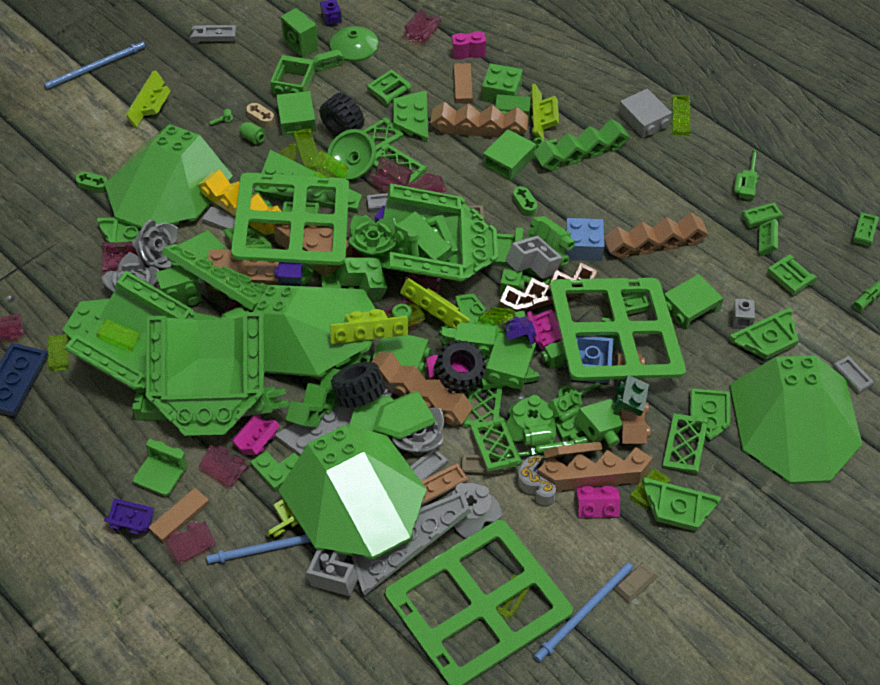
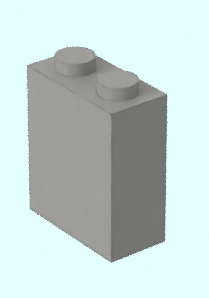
M649 89L621 100L619 105V114L642 138L670 125L672 112Z

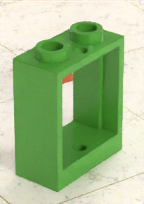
M282 55L270 81L272 94L281 95L308 91L315 74L314 60ZM285 72L304 75L302 84L296 85L282 82Z

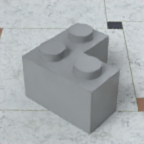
M537 235L512 243L505 261L517 272L531 268L539 277L544 279L554 275L563 257Z
M328 549L316 551L306 572L311 586L347 596L351 595L358 576L354 565L344 563L347 555L338 554L336 551Z

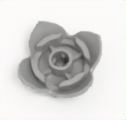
M153 219L145 222L132 242L133 247L136 249L138 256L144 261V264L162 269L173 268L171 261L161 253L164 247L173 245L176 242L178 227L170 223L156 224Z
M129 252L119 262L118 270L105 273L102 276V280L106 287L114 292L116 282L125 271H128L154 286L157 282L155 272H159V269L153 266L147 268L139 256Z
M429 408L434 416L435 424L402 439L392 437L393 443L416 457L439 447L443 442L441 431L444 426V416L441 408Z
M460 483L454 491L445 497L447 498L463 491L468 504H473V506H469L471 512L454 525L457 532L465 539L480 531L485 522L493 523L502 516L500 505L489 493V489L486 486L475 483Z

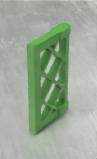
M387 117L363 130L367 134L374 131L371 138L374 141H383L376 145V153L386 143L391 145L403 138V133L393 128V124ZM382 125H385L387 128H379V127L382 126ZM376 132H385L386 136L376 137ZM388 133H394V134H395V135H393L392 137L387 138V137H388Z
M388 143L382 146L376 153L373 167L406 187H409L427 171L426 166ZM388 151L394 153V154L385 155V153L388 152ZM396 158V163L386 164V159ZM398 158H402L407 162L398 163ZM379 159H384V164H380L377 161ZM409 166L410 171L399 172V167ZM411 166H415L418 170L411 171ZM397 167V172H393L389 168ZM410 175V177L407 180L402 177Z
M248 227L246 247L272 249V245L259 231L253 227ZM234 228L225 229L224 234L233 242Z
M497 387L495 394L490 389H485L491 397L484 401L478 396L479 393L484 391L483 388L475 392L469 390L467 393L469 402L471 403L473 397L479 401V404L473 407L469 415L473 413L477 420H469L468 415L462 426L464 428H471L472 424L485 422L484 420L491 415L493 419L499 418L503 387ZM494 399L495 407L491 410L487 403ZM483 406L489 413L480 417L476 410Z
M674 413L663 468L698 474L709 422L708 418ZM678 422L686 423L685 427L677 430ZM695 424L702 425L701 432L697 433L692 426ZM690 428L695 436L686 441L680 433ZM678 435L683 443L674 448V439ZM698 438V447L694 451L689 443ZM686 446L691 454L682 458L677 450ZM675 453L679 461L670 462L671 454ZM693 456L695 457L694 465L686 464V460Z
M496 418L491 421L471 425L473 436L488 472L508 467L512 468L522 464L504 418ZM501 427L503 432L495 430L494 428ZM485 430L487 432L484 436H481L479 431ZM490 433L500 436L496 442L487 438ZM505 438L509 447L500 444V441ZM483 442L493 445L489 451L486 450ZM496 447L505 450L502 456L493 453ZM510 452L514 458L507 459L505 457ZM489 457L495 458L499 461L491 463Z

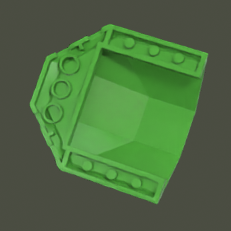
M169 124L145 141L104 185L115 219L142 229L145 222L153 219L156 224L170 223L172 225L179 224V221L189 219V222L197 220L212 202L201 193L197 184L211 172L219 169L228 181L233 178V175L199 134Z
M396 184L389 185L383 218H395L397 224L415 211L426 219L443 215L458 252L447 261H439L399 254L396 252V244L393 249L379 257L381 267L464 281L497 260V229L483 221L484 217L474 208L470 209L462 197Z
M125 271L116 282L114 293L92 329L84 338L75 334L64 349L136 390L146 388V316L195 319L193 309Z
M268 285L253 311L264 312V373L322 377L326 374L325 371L336 365L338 368L350 361L351 356L359 352L363 354L368 351L374 339L332 344L330 341V324L346 323L345 314H351L354 311L370 312L375 309L364 289Z
M264 312L243 313V317L235 319L212 320L146 316V397L179 428V431L184 436L225 435L264 394Z
M816 355L775 357L730 384L742 451L748 456L752 455L758 459L759 463L771 472L775 471L780 474L783 480L789 484L831 482L839 470L848 463L853 454L862 446L846 379Z
M343 425L307 443L280 487L279 493L315 549L320 551L328 549L334 550L338 554L350 556L358 554L364 555L367 559H375L411 540L413 527L418 520L421 504L426 496L427 489L387 435Z

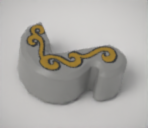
M539 455L530 456L522 462L518 469V486L523 492L536 495L535 501L538 504L548 506L555 500L556 486L537 474L538 469L543 465L544 457Z

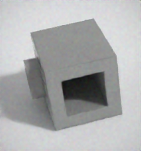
M735 299L732 310L733 328L744 329L753 325L755 319L754 300Z

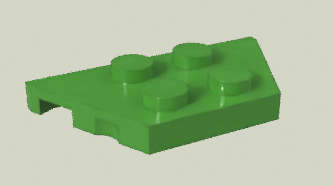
M427 91L394 98L393 128L404 131L410 136L418 135L422 137L423 142L428 141Z
M97 218L98 225L112 250H136L132 242L141 228L116 220L115 218Z
M110 299L80 301L62 329L64 335L70 340L75 334L84 338L99 320Z
M789 307L731 334L730 342L765 360L796 346L799 340L795 332V322L792 320V309Z
M645 477L642 481L643 489L656 521L693 531L698 530L721 500L719 496Z

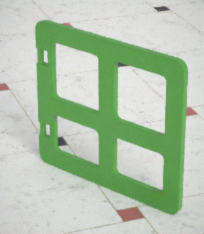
M262 173L242 174L231 250L232 257L237 260L342 265L345 262L349 181L345 178L333 177L318 178L316 176L266 175ZM262 179H272V181H263ZM318 182H326L328 184H318ZM253 187L293 188L292 211L251 210ZM307 190H334L336 192L335 213H306ZM250 222L291 225L289 249L246 247L248 224ZM306 225L333 227V250L331 252L304 251L302 249L304 227Z
M608 278L556 279L551 281L550 292L569 374L572 379H625L627 375L637 379L679 378L685 375L686 367L661 283L658 279ZM629 284H638V286H629ZM572 285H581L582 287H572ZM647 292L651 299L656 321H630L627 317L621 293ZM566 294H607L614 321L573 322ZM633 334L661 335L669 364H641ZM576 336H618L625 365L584 366L581 361Z
M496 520L394 582L385 591L387 600L397 611L448 685H465L568 619L573 613L571 603L503 520ZM499 539L523 568L524 572L491 593L484 594L460 561L493 540ZM447 571L471 602V605L437 627L430 628L408 598L407 593L441 572ZM537 586L553 608L519 631L513 632L496 609L529 587ZM406 604L412 611L407 616L401 609ZM483 619L500 642L469 663L459 667L442 643L475 621ZM444 656L449 663L445 667L438 661V658Z

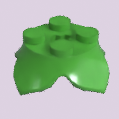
M354 215L350 223L352 235L349 238L350 245L366 258H377L385 255L396 245L394 240L395 218H383L376 223H372L365 216Z
M532 395L511 405L508 411L510 417L506 425L513 442L523 441V429L547 424L549 428H552L554 438L550 443L554 442L556 437L555 421L558 420V417L554 418L553 411L547 402L540 399L537 395Z

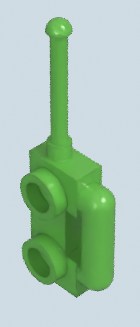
M757 150L752 151L751 169L749 171L743 170V173L736 174L734 192L739 194V198L745 200H753L755 197V186L758 183L756 179L759 177L757 172L754 171Z
M596 382L580 392L577 389H571L569 393L565 392L563 396L551 400L548 404L553 411L554 418L559 417L560 421H565L577 415L580 405L583 404L581 395L597 387L599 388L600 383Z
M567 442L530 447L525 452H518L519 456L539 455L546 459L544 455L546 449L565 446ZM512 453L507 454L505 458L513 457Z

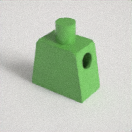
M612 399L579 409L574 421L592 442L605 440L609 447H614L620 442L617 435L623 424L619 414H614L615 405H613Z

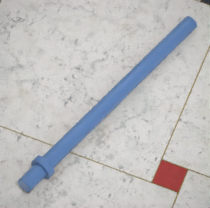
M144 42L136 45L131 44L129 48L44 83L46 89L52 88L129 54H136L139 50L146 48Z
M301 535L226 552L221 550L217 554L207 555L208 564L220 561L225 563V560L311 541L307 535Z
M627 562L547 643L544 642L541 645V649L534 655L535 660L541 662L547 654L551 655L553 648L633 569V566Z

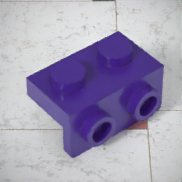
M518 316L508 319V322H505L509 340L528 334L530 343L534 344L533 338L537 336L532 320L528 321L527 316L521 318Z
M114 498L109 517H105L104 522L110 523V528L121 530L122 526L129 528L128 532L141 535V531L149 532L148 527L151 525L155 508Z

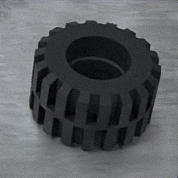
M336 93L320 106V118L327 130L335 137L347 130H360L365 124L360 107L350 96L344 93Z
M456 340L455 343L451 341L439 352L434 364V376H437L436 380H440L444 387L448 389V392L452 393V391H455L456 394L461 392L467 394L469 390L472 392L479 385L486 371V362H484L486 358L484 355H481L482 351L480 348H475V344L472 343L470 345L465 340L463 343L460 340ZM451 362L463 363L469 372L460 373L451 366Z
M374 362L352 364L337 372L331 379V385L337 401L343 408H356L367 405L379 398L386 389L379 367Z

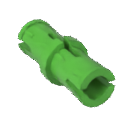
M880 281L875 282L869 289H865L862 295L852 303L856 311L861 312L869 303H873L876 300V297L880 294Z

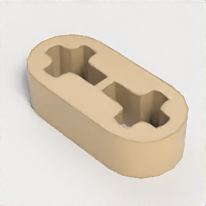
M251 103L247 106V116L263 127L274 125L273 112L258 103Z

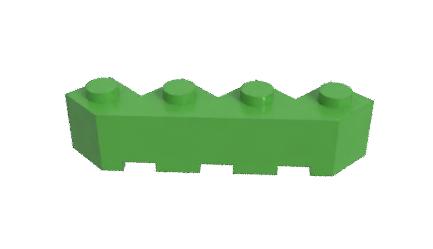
M610 119L600 131L589 126L578 138L567 133L556 145L545 140L533 153L543 167L555 171L559 169V166L565 164L568 166L580 163L583 158L590 157L592 159L603 155L604 151L610 149L612 152L619 150L630 139V136L620 123Z
M357 353L350 357V361L340 367H332L326 370L320 385L308 383L304 401H290L286 420L302 426L317 427L321 423L320 419L325 414L329 415L338 405L331 385L333 376L352 364L370 362L371 356Z

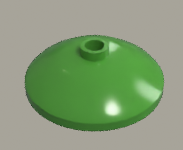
M361 26L344 27L334 33L330 39V50H339L344 57V61L347 62L364 61L372 57L379 46L376 34Z
M351 129L344 131L331 142L328 148V167L338 178H345L347 180L358 179L365 175L373 166L376 158V145L371 136L362 130Z

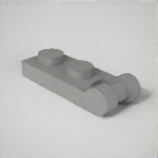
M236 25L192 26L190 42L197 44L199 41H235Z

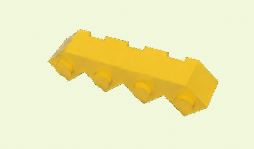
M220 169L211 172L197 184L201 193L210 201L236 217L240 182L230 184ZM258 193L252 195L251 210L282 212L278 206L268 208ZM250 222L248 225L260 233L268 235L274 233V225L276 223Z

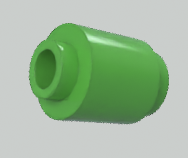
M245 122L241 125L239 132L243 138L256 145L264 141V129L251 122Z
M547 424L529 426L527 429H523L525 446L530 445V447L550 444L554 438L553 430Z

